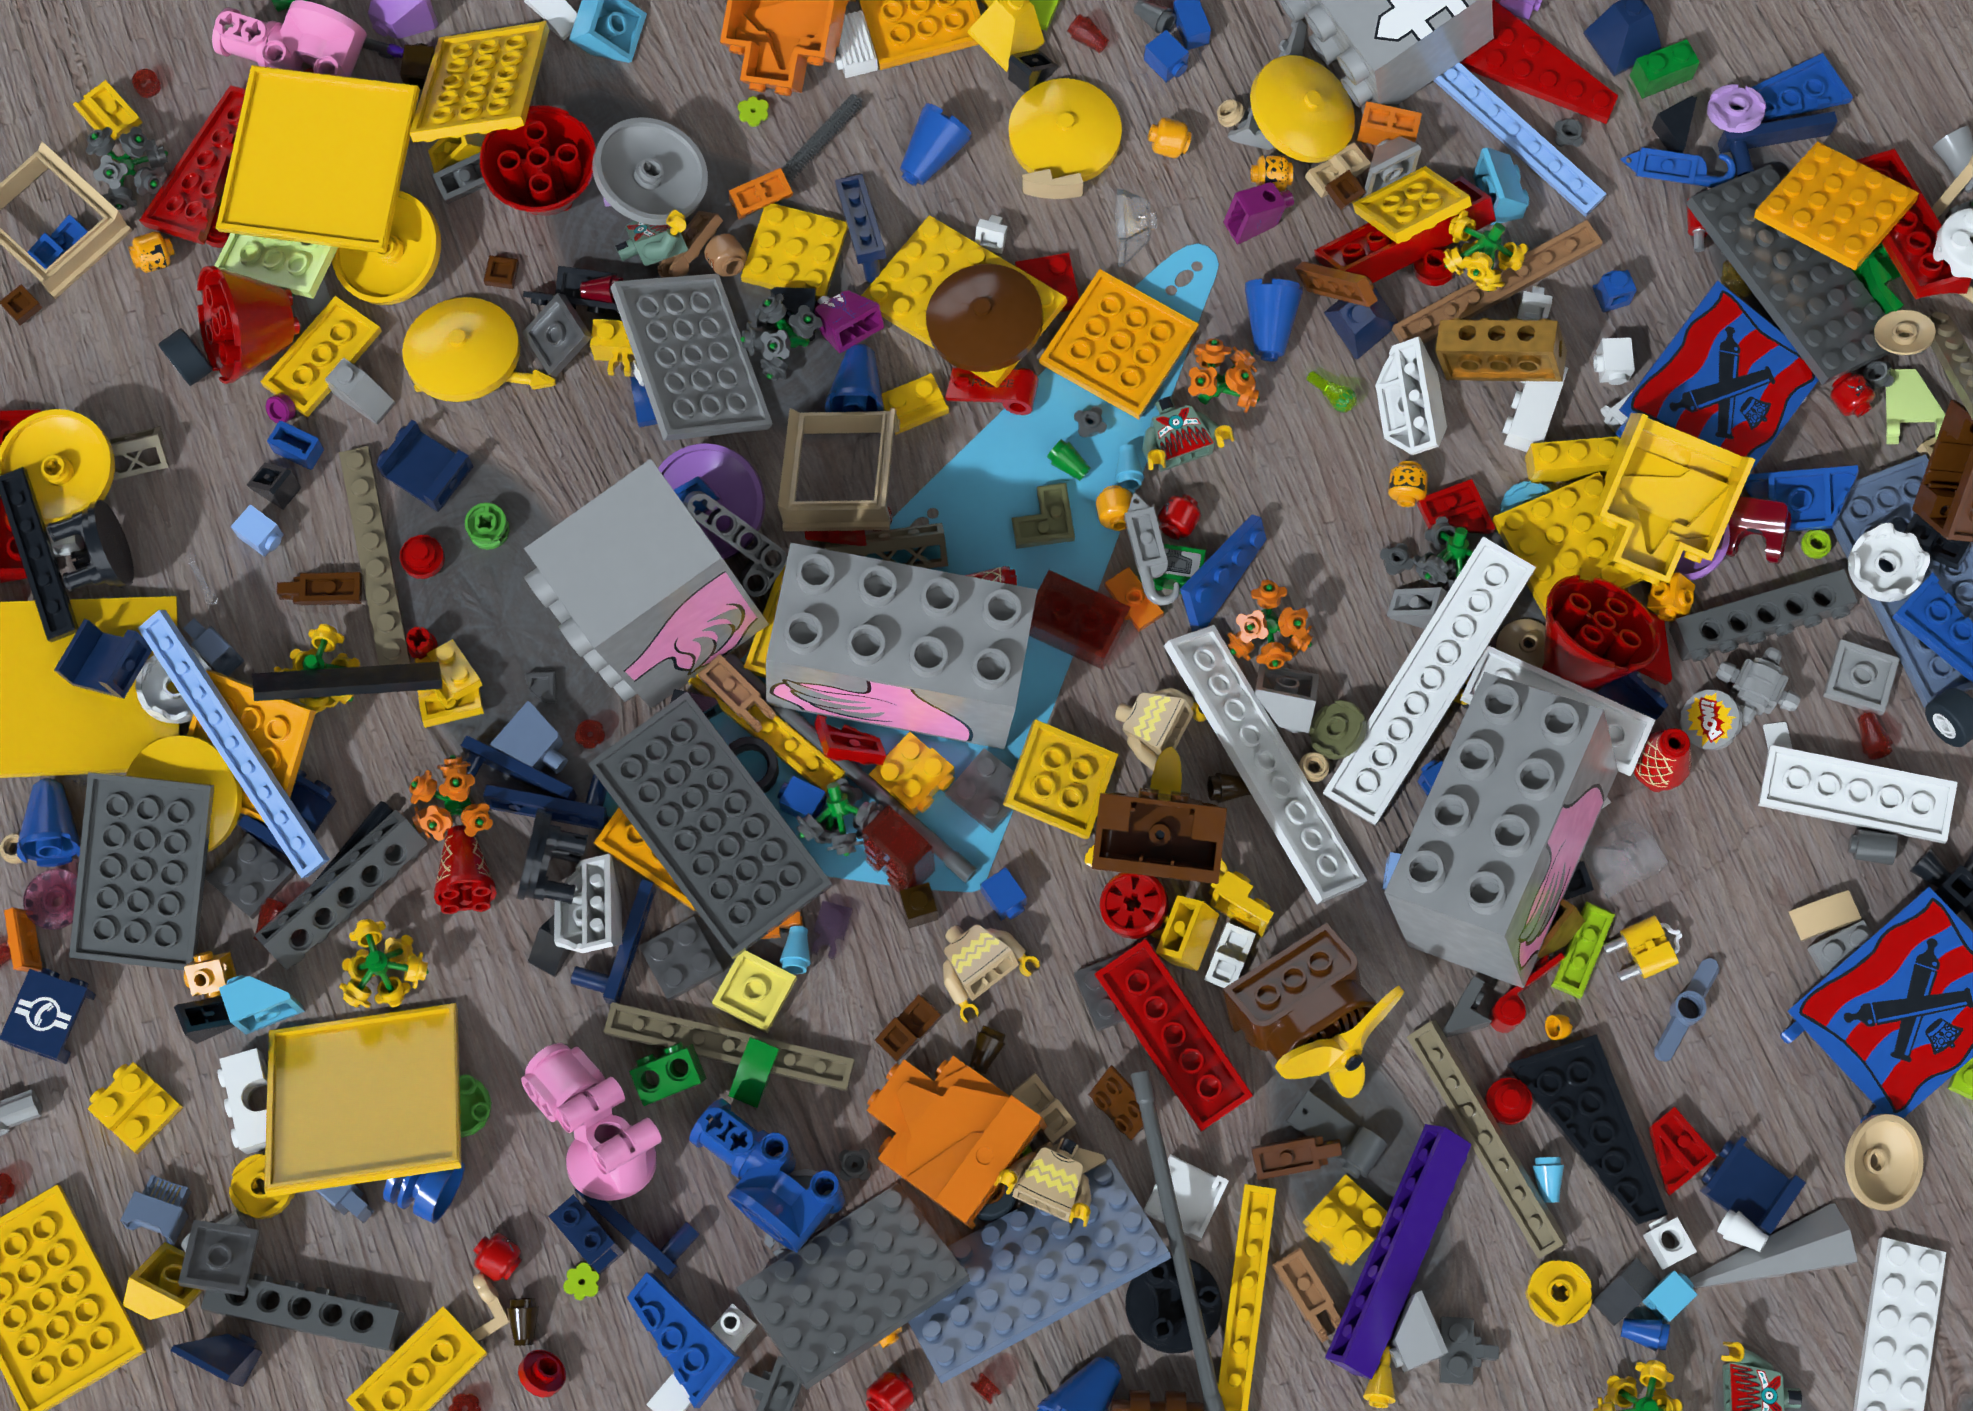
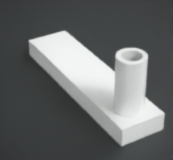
M731 1304L712 1326L711 1330L735 1352L757 1327V1324L734 1304ZM672 1374L646 1405L653 1411H686L691 1402L688 1399L690 1396L684 1386L680 1385L674 1374Z

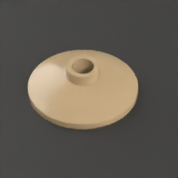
M1913 310L1890 312L1878 320L1874 329V336L1878 345L1884 350L1898 355H1912L1924 351L1933 343L1936 334L1935 325L1932 320L1926 315Z
M1530 619L1513 621L1507 624L1500 632L1496 642V649L1542 669L1544 664L1545 626ZM1523 641H1531L1533 643V647L1526 648L1523 645Z

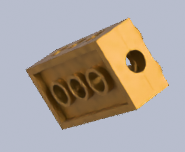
M1453 318L1451 320H1440L1435 349L1446 380L1563 382L1567 349L1558 321L1551 319L1522 320L1512 318L1509 320H1493L1482 318L1480 320H1464Z

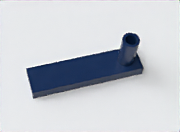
M1834 111L1762 123L1755 129L1743 133L1724 130L1717 144L1720 154L1731 152L1732 159L1736 165L1737 176L1740 177L1754 171L1748 149L1829 136L1838 121Z
M863 174L836 179V190L857 263L863 264L865 280L872 283L881 273L879 259L886 258V253Z
M467 735L460 745L466 754L463 761L470 762L471 766L467 767V774H472L474 778L484 763L551 797L575 801L577 797L573 787Z
M595 774L592 777L585 803L486 785L483 794L485 803L492 810L535 818L537 808L545 809V813L552 814L551 821L603 830L608 823L606 807H603L607 790Z
M641 879L622 936V944L619 946L610 975L576 966L572 973L571 984L604 993L603 998L608 1004L612 1002L620 1003L656 893L653 882Z
M575 1189L587 1203L670 1279L680 1270L674 1263L700 1235L690 1224L685 1222L659 1250L608 1202L588 1197Z

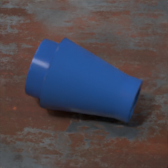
M1624 1318L1620 1337L1627 1338L1657 1352V1349L1666 1351L1670 1325L1662 1323L1663 1320Z

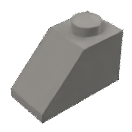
M345 358L325 378L332 394L376 425L396 404L370 376Z
M1442 587L1395 589L1387 617L1425 629L1448 592Z

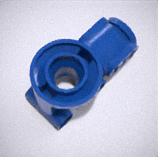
M722 1098L713 1102L703 1112L691 1131L689 1141L698 1148L703 1146L729 1165L731 1167V1174L740 1179L727 1195L728 1199L754 1224L795 1253H798L828 1214L839 1212L845 1204L843 1190L834 1173L824 1170L817 1172L812 1177L809 1188L807 1190L788 1175L794 1170L796 1159L785 1136L775 1132L768 1133L765 1130L758 1132L732 1112L731 1104ZM833 1190L831 1193L823 1195L824 1192Z

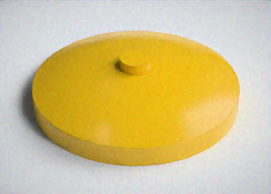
M1285 55L1270 61L1256 75L1250 92L1252 113L1259 129L1275 148L1295 160L1319 163L1332 159L1348 145L1355 127L1354 109L1347 91L1330 70L1312 59L1298 55Z
M1059 78L1034 86L1017 101L1009 119V143L1018 163L1028 173L1050 169L1052 179L1081 173L1082 180L1085 182L1098 176L1113 162L1121 143L1122 124L1115 104L1101 89L1082 80Z
M399 191L387 252L380 253L338 247L332 260L333 269L338 280L352 295L368 303L392 305L408 300L425 287L437 268L441 253V234L438 223L433 213L423 202L408 193Z
M472 297L453 298L428 308L411 324L403 342V361L413 383L427 395L451 402L470 401L498 389L511 376L520 356V339L511 317L496 304Z
M51 409L25 418L8 433L0 446V476L21 467L27 469L45 527H48V524L51 522L54 523L72 517L73 513L88 507L91 502L103 501L114 479L115 457L108 437L93 421L74 411Z
M176 735L165 737L144 748L131 763L126 776L214 785L208 852L216 849L232 833L242 808V787L212 742L195 736Z

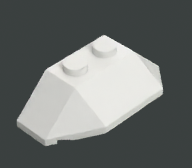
M1416 337L1391 347L1390 356L1384 364L1375 385L1384 439L1411 455L1439 447L1447 429L1438 373L1421 338Z
M609 853L580 860L575 867L576 871L565 882V884L576 885L572 904L555 900L554 942L556 946L580 953L621 945L622 903L612 856Z

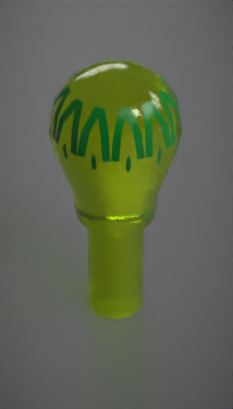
M1314 371L1308 374L1306 380L1323 392V395L1335 410L1344 413L1355 407L1357 396L1351 388L1334 382H1328Z

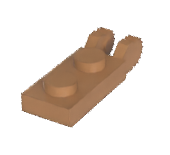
M698 211L681 233L688 251L662 260L657 269L659 276L666 278L686 275L689 272V263L698 257L702 247L715 235L717 228L723 222L722 218L717 213Z
M720 654L698 673V677L739 718L742 717L757 733L763 727L748 712L751 707L756 704L761 712L771 720L776 716L773 709L762 699L761 694Z
M1299 1248L1272 1266L1306 1321H1309L1316 1336L1323 1343L1328 1340V1335L1316 1315L1326 1311L1335 1329L1338 1328L1341 1318L1333 1306L1335 1304L1304 1252Z

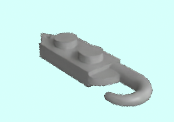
M1134 493L1128 512L1124 513V519L1143 590L1148 600L1153 604L1160 606L1169 605L1178 598L1180 586L1178 582H1175L1173 591L1168 596H1161L1156 591L1153 579L1159 578L1166 572L1168 560L1154 507H1149Z

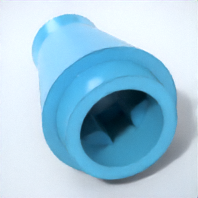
M1123 445L1119 448L1115 481L1118 483V486L1129 491L1136 490L1141 487L1144 480L1143 471L1136 453V447L1133 445Z
M791 926L789 928V935L780 958V963L782 964V969L791 974L806 973L807 967L811 964L807 928L803 926Z
M1535 1157V1165L1532 1167L1539 1194L1545 1203L1560 1202V1189L1564 1165H1561V1157Z

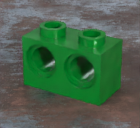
M682 1042L665 1048L666 1054L655 1058L653 1054H650L635 1061L637 1066L631 1069L629 1073L643 1106L701 1084L707 1079L693 1044L684 1047ZM676 1059H683L687 1062L688 1072L686 1074L679 1073L675 1069L674 1062ZM647 1070L655 1071L658 1074V1085H651L647 1082Z

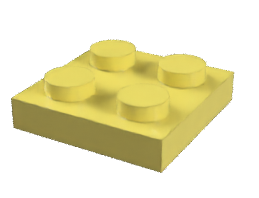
M745 950L736 957L715 995L712 1005L768 1033L797 977Z

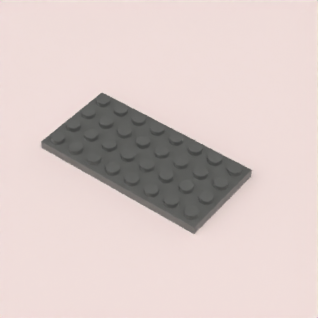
M1771 164L1691 196L1685 204L1822 385L1890 354V352L1878 345L1874 336L1876 323L1886 314L1854 272L1838 261L1754 218L1755 211L1782 181Z
M688 692L682 694L588 763V766L732 960L833 886L832 882Z

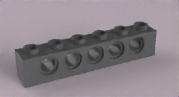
M1842 569L1677 618L1669 630L1681 660L1692 659L1693 662H1697L1709 657L1710 653L1720 650L1721 653L1733 651L1738 648L1739 644L1748 642L1749 645H1754L1764 641L1766 636L1777 634L1780 637L1793 632L1794 628L1802 625L1805 628L1814 627L1822 623V619L1832 617L1833 620L1841 619L1851 613L1850 610L1858 601L1845 570ZM1814 597L1823 599L1826 606L1819 605ZM1786 605L1795 607L1798 614L1789 612ZM1758 614H1765L1770 622L1762 621ZM1730 622L1738 623L1742 631L1733 629ZM1702 630L1710 631L1714 639L1706 638Z
M397 810L393 811L254 936L288 970L291 966L301 962L305 957V953L314 945L323 942L334 927L349 919L353 910L362 902L370 900L382 884L393 879L398 874L402 866L409 860L418 857L428 843ZM395 844L394 850L386 854L388 847ZM372 865L370 872L362 875L363 870ZM349 886L348 891L344 895L338 896L341 889ZM325 908V911L322 915H320L319 917H315V914L319 909ZM302 929L297 937L291 938L294 931Z
M254 1273L253 1279H248L249 1295L245 1301L238 1303L235 1294L206 1290L201 1309L216 1314L391 1352L396 1350L405 1316L403 1312L396 1310L398 1304L379 1300L376 1306L365 1303L366 1297L347 1293L346 1299L334 1296V1290L316 1287L315 1292L303 1290L305 1284L285 1280L284 1285L272 1283L273 1277ZM278 1293L280 1296L278 1306L269 1310L267 1307L268 1297ZM304 1300H309L311 1302L309 1313L305 1316H299V1304ZM340 1306L342 1317L339 1321L330 1323L329 1312L334 1307ZM372 1313L374 1318L372 1326L362 1330L359 1324L361 1317L364 1314Z

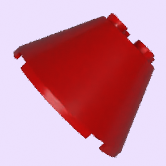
M529 106L524 126L514 130L501 129L487 133L480 151V169L487 187L501 202L512 208L530 212L534 215L550 216L562 211H568L572 207L573 202L587 188L593 177L592 162L596 147L586 125L569 115L568 111L553 106Z
M205 266L200 271L197 291H202L203 304L197 305L199 327L208 361L213 371H220L223 377H219V380L222 383H234L291 345L294 335L300 333L299 320L297 317H293L291 307L293 305V295L290 289H283L279 286L216 266Z
M1580 575L1568 576L1555 583L1547 597L1544 664L1542 665V670L1587 690H1592L1649 665L1659 652L1661 645L1660 633H1655L1651 624L1654 619L1648 610L1634 596L1621 587L1597 577L1593 581L1580 579Z

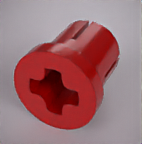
M414 627L407 633L408 652L413 659L419 658L421 660L427 657L426 653L439 647L434 635L423 627L421 629L420 627Z

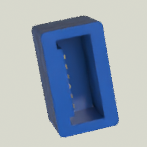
M1175 0L1173 6V13L1176 14L1175 24L1185 49L1190 50L1209 44L1211 28L1200 0Z
M283 421L277 423L267 440L275 454L309 470L314 468L324 451L317 437Z

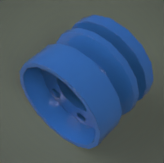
M461 1161L462 1168L387 1179L383 1199L391 1204L397 1202V1206L404 1210L414 1202L413 1214L435 1224L441 1219L452 1203L461 1184L465 1164Z

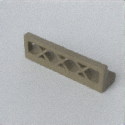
M161 426L108 438L113 448L114 457L122 455L132 460L128 469L119 470L115 468L113 480L169 467L162 444L164 435ZM156 447L160 461L149 464L140 459L139 456L144 449ZM138 451L135 456L131 454L132 452ZM135 463L141 465V466L133 467V466L135 465Z
M942 523L865 533L867 546L825 542L827 550L864 557L868 554L876 553L883 560L896 562L892 559V556L897 550L905 549L912 554V557L907 563L901 564L927 569L948 566ZM940 545L941 558L928 560L921 555L927 546Z

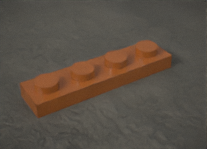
M1304 261L1295 267L1307 292L1370 307L1378 301L1373 292V283L1366 276Z

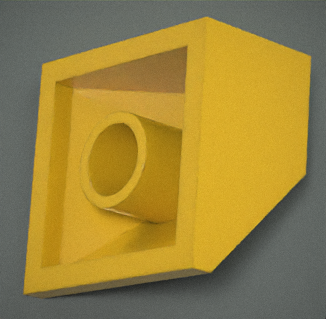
M995 0L967 32L1006 72L1009 70L1011 54L1036 50L1045 42L1034 5L1029 0Z
M164 1242L129 1277L123 1306L152 1320L184 1311L204 1290L179 1286L178 1282L185 1252Z

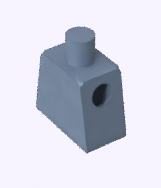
M529 701L524 704L490 743L492 748L538 771H541L546 765L557 774L563 770L568 762V759L558 752L563 745L561 736Z

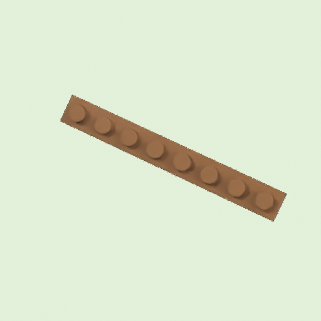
M1588 220L1525 253L1523 265L1519 270L1514 271L1512 268L1502 270L1497 268L1496 270L1502 272L1501 282L1505 283L1504 287H1497V290L1487 292L1479 289V286L1473 281L1394 324L1392 331L1400 343L1420 337L1423 344L1438 337L1440 320H1451L1453 318L1469 320L1599 249L1603 241Z

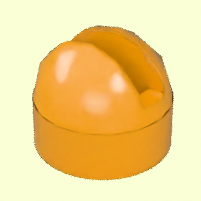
M1555 1014L1547 1017L1545 1031L1550 1039H1564L1572 1032L1573 1025L1570 1024L1568 1016Z

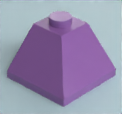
M371 0L368 15L372 27L382 36L389 35L393 38L401 39L436 29L438 26L430 0Z

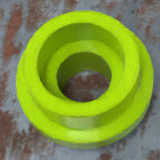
M1822 530L1808 531L1801 539V549L1810 558L1821 559L1831 550L1832 543L1830 537ZM1811 542L1818 543L1820 549L1814 548L1811 545Z

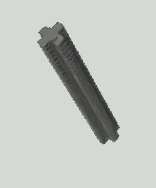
M851 94L843 102L844 104H841L837 111L827 119L828 121H825L816 133L806 141L807 143L781 168L789 183H791L790 179L793 181L792 176L796 178L795 175L798 176L797 172L801 173L799 170L803 171L802 167L805 168L804 165L807 166V163H810L809 160L812 161L811 157L814 159L813 155L817 156L816 153L819 154L818 150L821 151L820 148L823 149V146H826L825 143L828 144L827 140L830 141L829 138L833 139L832 136L835 137L834 133L837 134L836 130L839 132L838 128L842 129L841 126L844 127L843 123L846 124L845 121L849 122L850 116L853 117L852 113L855 115V112H858L857 109L860 110L859 106L862 107L861 102H863L861 98Z

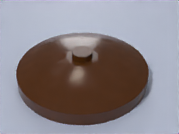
M979 264L953 273L937 287L928 303L926 326L933 347L944 360L964 370L989 372L1000 370L1016 363L1034 347L1042 331L1043 308L1038 291L1023 274L1002 265Z

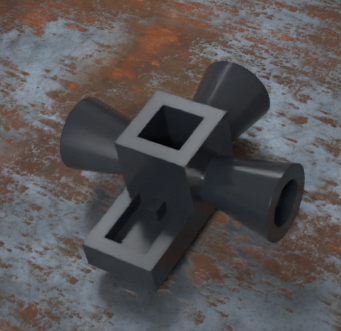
M1929 849L1911 868L1910 872L1936 886L1937 888L1934 892L1956 915L1964 910L1973 922V850L1964 866L1960 865L1950 873L1933 850Z

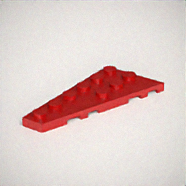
M1492 0L1494 39L1460 61V63L1473 73L1607 124L1618 95L1498 2Z
M232 85L229 86L139 219L145 227L202 245L205 244L225 187L246 89Z

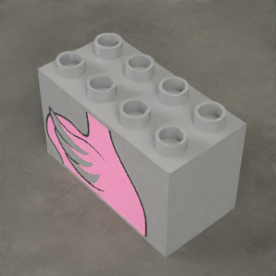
M651 459L524 548L537 566L525 575L524 579L546 608L549 607L561 623L558 626L560 631L580 657H584L595 673L599 672L610 688L613 687L624 702L638 694L652 709L673 694L674 689H680L688 683L689 679L695 678V675L702 671L719 654L723 657L769 625Z
M790 543L766 657V703L771 706L1005 750L1017 704L1037 589Z
M1484 672L1384 892L1408 947L1515 986L1525 987L1543 941L1559 909L1561 899L1565 895L1618 772L1604 709Z

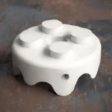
M1973 208L1959 210L1950 215L1937 232L1933 257L1937 262L1947 261L1951 267V273L1955 277L1973 279V243L1970 241V237H1973Z
M1884 523L1860 536L1850 551L1848 571L1854 585L1869 598L1883 602L1899 601L1911 595L1921 585L1930 563V555L1927 551L1922 550L1914 534L1899 532L1894 529L1892 523ZM1879 560H1888L1893 565V571H1883L1879 567Z
M190 647L206 671L212 670L200 654ZM153 655L146 660L136 678V692L142 708L153 718L165 723L179 724L191 721L193 712L180 693L173 694L166 689L172 680L157 657Z

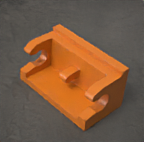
M1366 101L1357 141L1378 145L1386 139L1393 140L1401 136L1416 142L1422 113Z
M778 168L729 190V201L731 206L735 207L738 219L741 220L752 212L784 198L792 197L793 191L782 169Z

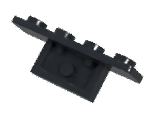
M558 266L555 294L523 291V297L531 298V304L547 305L548 300L551 301L557 293L566 295L574 309H576L577 304L588 306L587 311L595 313H605V308L616 310V315L620 316L616 304L583 299L580 294L581 282L610 275L617 276V273Z

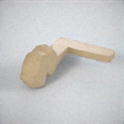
M482 1272L473 1276V1283L481 1299L490 1308L494 1319L470 1333L477 1342L510 1323L508 1314L499 1299L497 1289L492 1285V1280Z

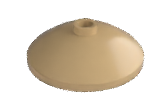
M1877 1114L1865 1119L1855 1129L1846 1149L1845 1171L1851 1191L1862 1204L1875 1210H1894L1904 1205L1913 1196L1920 1183L1924 1163L1922 1145L1916 1131L1906 1120L1896 1115Z

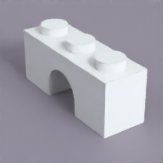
M255 1048L220 1058L221 1069L217 1070L219 1082L222 1087H226L228 1098L224 1099L225 1110L228 1117L233 1118L235 1129H231L233 1144L235 1148L239 1147V1150L246 1154L264 1150L266 1147L267 1109L256 1112L251 1111L249 1106V1099L254 1090L267 1085L268 1069L265 1056L260 1050Z

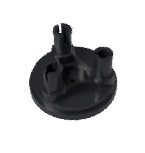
M102 500L91 502L88 507L73 513L72 517L48 524V532L54 542L79 534L83 536L87 546L85 549L71 552V559L76 558L77 560L72 562L76 570L63 573V581L69 592L90 584L100 585L107 583L110 587L118 586L119 588H124L133 583L134 567L129 545L116 515L107 503Z
M537 808L516 899L524 900L525 898L543 901L544 898L572 904L576 885L548 880L549 877L546 874L552 858L578 864L581 856L584 855L588 835L560 830L561 827L550 825L552 814L545 813V809Z
M1171 1255L1169 1260L1131 1280L1126 1293L1125 1309L1130 1327L1144 1344L1159 1352L1181 1354L1192 1351L1193 1347L1174 1261ZM1190 1259L1208 1340L1220 1321L1222 1312L1221 1293L1211 1273L1200 1263Z

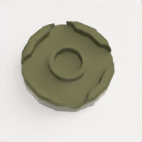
M1334 701L1335 704L1325 705L1320 708L1312 718L1309 730L1311 745L1313 749L1325 758L1333 760L1345 758L1355 752L1364 741L1367 733V719L1363 711L1351 701Z

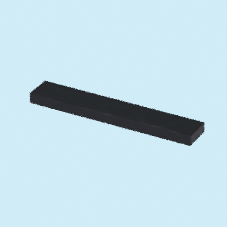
M21 467L0 476V495L47 640L55 642L75 634L79 627L27 469Z
M439 662L252 673L254 701L442 689Z

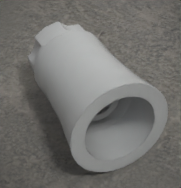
M1969 126L1951 132L1932 147L1951 170L1955 178L1969 164L1973 155V136ZM1973 178L1964 187L1966 193L1973 191Z

